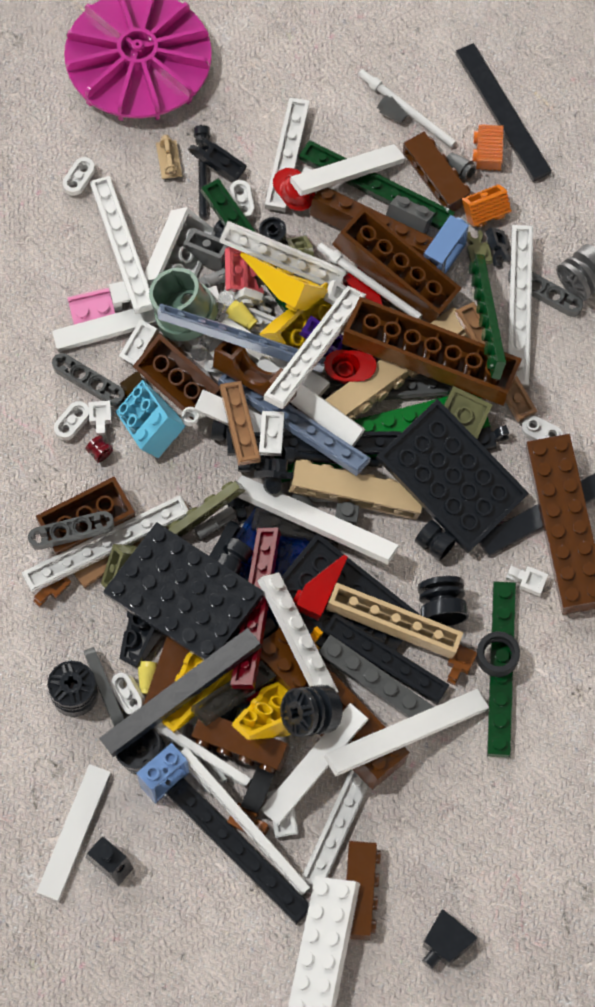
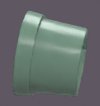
M185 268L168 269L159 274L150 286L149 299L154 309L155 319L160 331L167 338L175 341H189L203 334L159 320L158 308L160 304L213 321L216 320L218 314L217 300L211 291L201 284L192 271ZM185 295H192L185 304L181 303Z

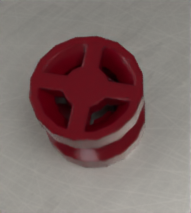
M98 435L87 444L85 450L89 454H93L94 460L100 463L109 457L113 447L105 443L102 435Z

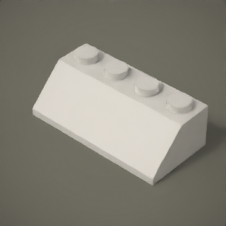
M187 207L171 210L144 273L149 288L159 274L171 268H185L192 271L196 277L202 263L183 246V243L193 228L213 236L215 232L209 224Z

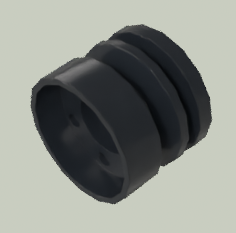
M438 576L419 583L417 586L418 593L420 594L419 601L424 604L420 609L421 616L446 626H453L466 621L469 618L467 602L462 599L466 595L463 589L465 586L464 580L458 576Z
M73 660L62 662L54 667L49 674L47 686L55 708L60 713L70 717L82 716L91 711L97 703L98 689L94 674L90 668L82 662ZM74 682L73 689H69L71 683Z
M329 685L293 688L286 692L280 706L283 725L290 734L296 737L330 733L337 729L343 715L340 696Z
M152 728L117 754L116 758L124 768L132 774H136L166 748V744L156 729ZM142 746H144L146 751H143L142 755H140L137 750H141Z

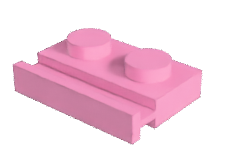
M109 288L68 297L74 325L115 314Z

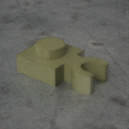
M478 230V238H473L471 233L468 232L467 242L470 245L467 246V252L470 262H474L476 254H482L485 256L486 265L492 264L493 259L487 242L482 243L483 232Z

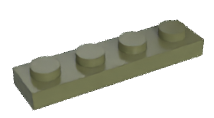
M237 481L226 483L222 486V491L205 498L204 504L198 508L190 509L186 513L187 516L182 520L172 522L168 526L169 530L179 537L184 536L246 490Z

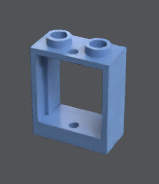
M450 215L424 252V257L446 274L466 246L469 225L463 219Z
M171 743L136 774L140 788L154 803H157L174 785L190 773L187 759ZM166 781H171V784L166 785Z

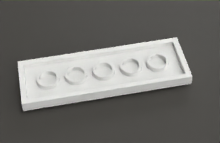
M315 876L288 1007H336L360 883Z

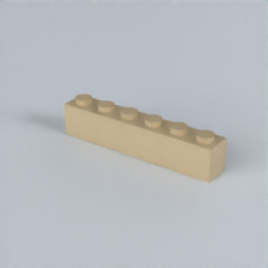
M296 460L292 468L293 479H290L288 492L336 503L352 502L359 506V508L417 520L421 514L422 506L397 480L379 479L372 474H358L355 476L346 469H334L333 466L327 464L316 465L312 464L309 460Z
M336 583L326 607L328 611L450 659L456 654L463 635L461 631L339 583Z

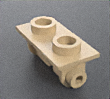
M163 135L160 142L156 143L162 179L182 177L177 142L172 140L169 135Z

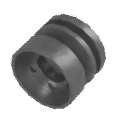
M590 244L583 245L573 253V257L565 259L556 268L557 276L564 288L581 298L582 301L587 300L590 295L595 293V247Z

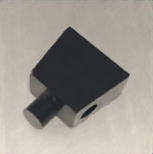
M103 836L85 856L86 859L117 886L134 869L129 859Z
M442 909L423 942V946L429 952L421 961L431 970L439 961L450 966L476 943L478 937Z

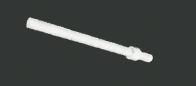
M364 69L360 70L358 76L366 81L371 89L375 92H380L384 96H392L409 116L449 147H454L456 141L384 86L379 78H374Z
M323 243L318 245L317 250L327 256L331 263L341 266L406 314L421 319L422 314L348 262L337 250L333 251Z

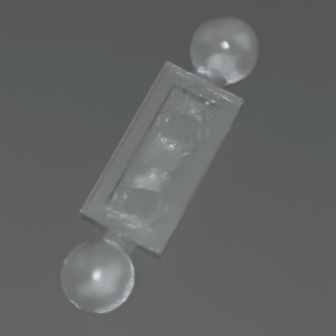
M222 291L218 296L216 322L222 323L227 315L225 313L226 308L235 301L234 294L230 291ZM205 334L198 337L200 343L194 345L191 349V356L196 361H202L207 357L208 350L214 340V337Z

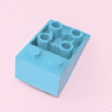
M144 380L134 388L116 410L117 415L139 448L157 458L164 453L186 427L178 414Z

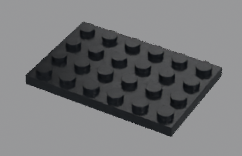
M438 399L376 456V459L445 531L456 538V542L467 553L529 494Z
M158 522L151 528L103 591L105 596L203 661L233 638L265 594L263 590Z
M318 533L281 576L293 600L298 589L303 591L305 584L344 555ZM347 558L336 583L420 615L350 558ZM327 604L319 621L300 613L310 634L315 627L323 631L333 616V612L326 610ZM343 617L394 650L403 642L402 639ZM322 634L315 644L321 649L328 636Z

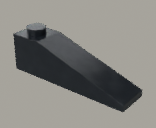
M127 610L128 624L127 630L123 634L119 659L138 668L141 661L146 659L162 633Z

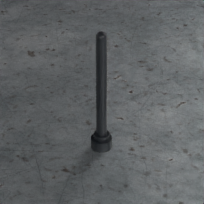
M206 125L195 126L194 138L202 136L209 139L210 127ZM198 159L199 217L205 219L207 217V200L200 190L201 187L207 185V164Z
M282 447L280 459L288 460L289 465L295 463L296 460L337 464L324 454L298 452L293 447ZM370 458V463L367 466L378 467L380 462L376 458Z

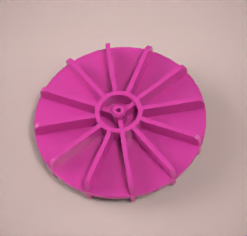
M99 0L93 5L88 3L85 6V11L77 18L71 29L68 30L64 51L65 66L69 79L78 93L86 100V104L116 115L120 121H123L124 117H155V120H160V115L169 113L184 104L189 105L192 102V97L200 90L209 75L212 56L207 29L198 16L190 9V5L187 2L181 3L177 0Z

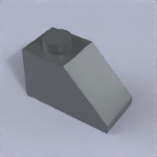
M193 228L184 241L183 246L204 266L217 271L222 268L225 269V249L229 248V246L220 243V238Z

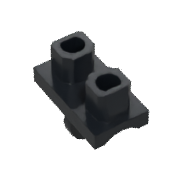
M262 459L261 471H254V477L265 478L263 483L264 490L268 494H277L282 488L281 479H293V472H287L288 460Z

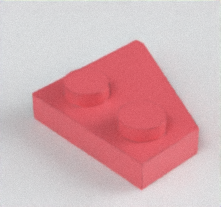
M232 247L226 248L225 290L237 292L246 287L264 294L263 287L259 288L255 279L257 274L240 256L241 251Z

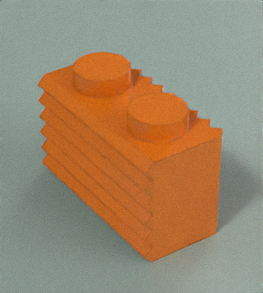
M479 124L478 131H474L473 144H477V149H473L472 161L476 162L477 170H501L504 126Z
M500 184L462 198L467 222L473 227H482L487 224V221L492 219H502L506 216L505 214L512 211L507 190Z

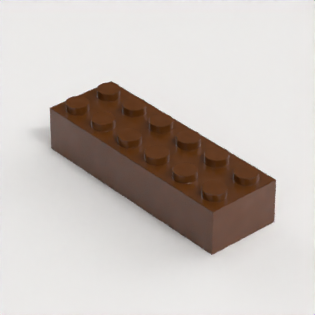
M364 206L343 228L332 244L376 282L422 314L421 319L428 323L436 320L462 289Z

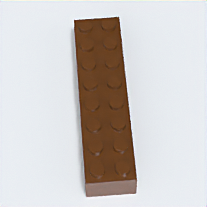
M359 297L344 329L342 340L344 345L447 385L455 386L502 406L506 402L522 358L504 352L506 364L501 378L493 379L491 378L490 369H487L488 358L484 354L485 344L363 297Z
M570 433L527 441L526 453L562 615L595 609V542Z
M279 628L263 640L258 671L270 684L279 682L288 691L293 688L310 687L281 628ZM326 666L338 690L337 693L341 699L342 711L351 703L369 718L349 743L386 728ZM402 747L352 770L373 790L405 763L410 752L405 747Z

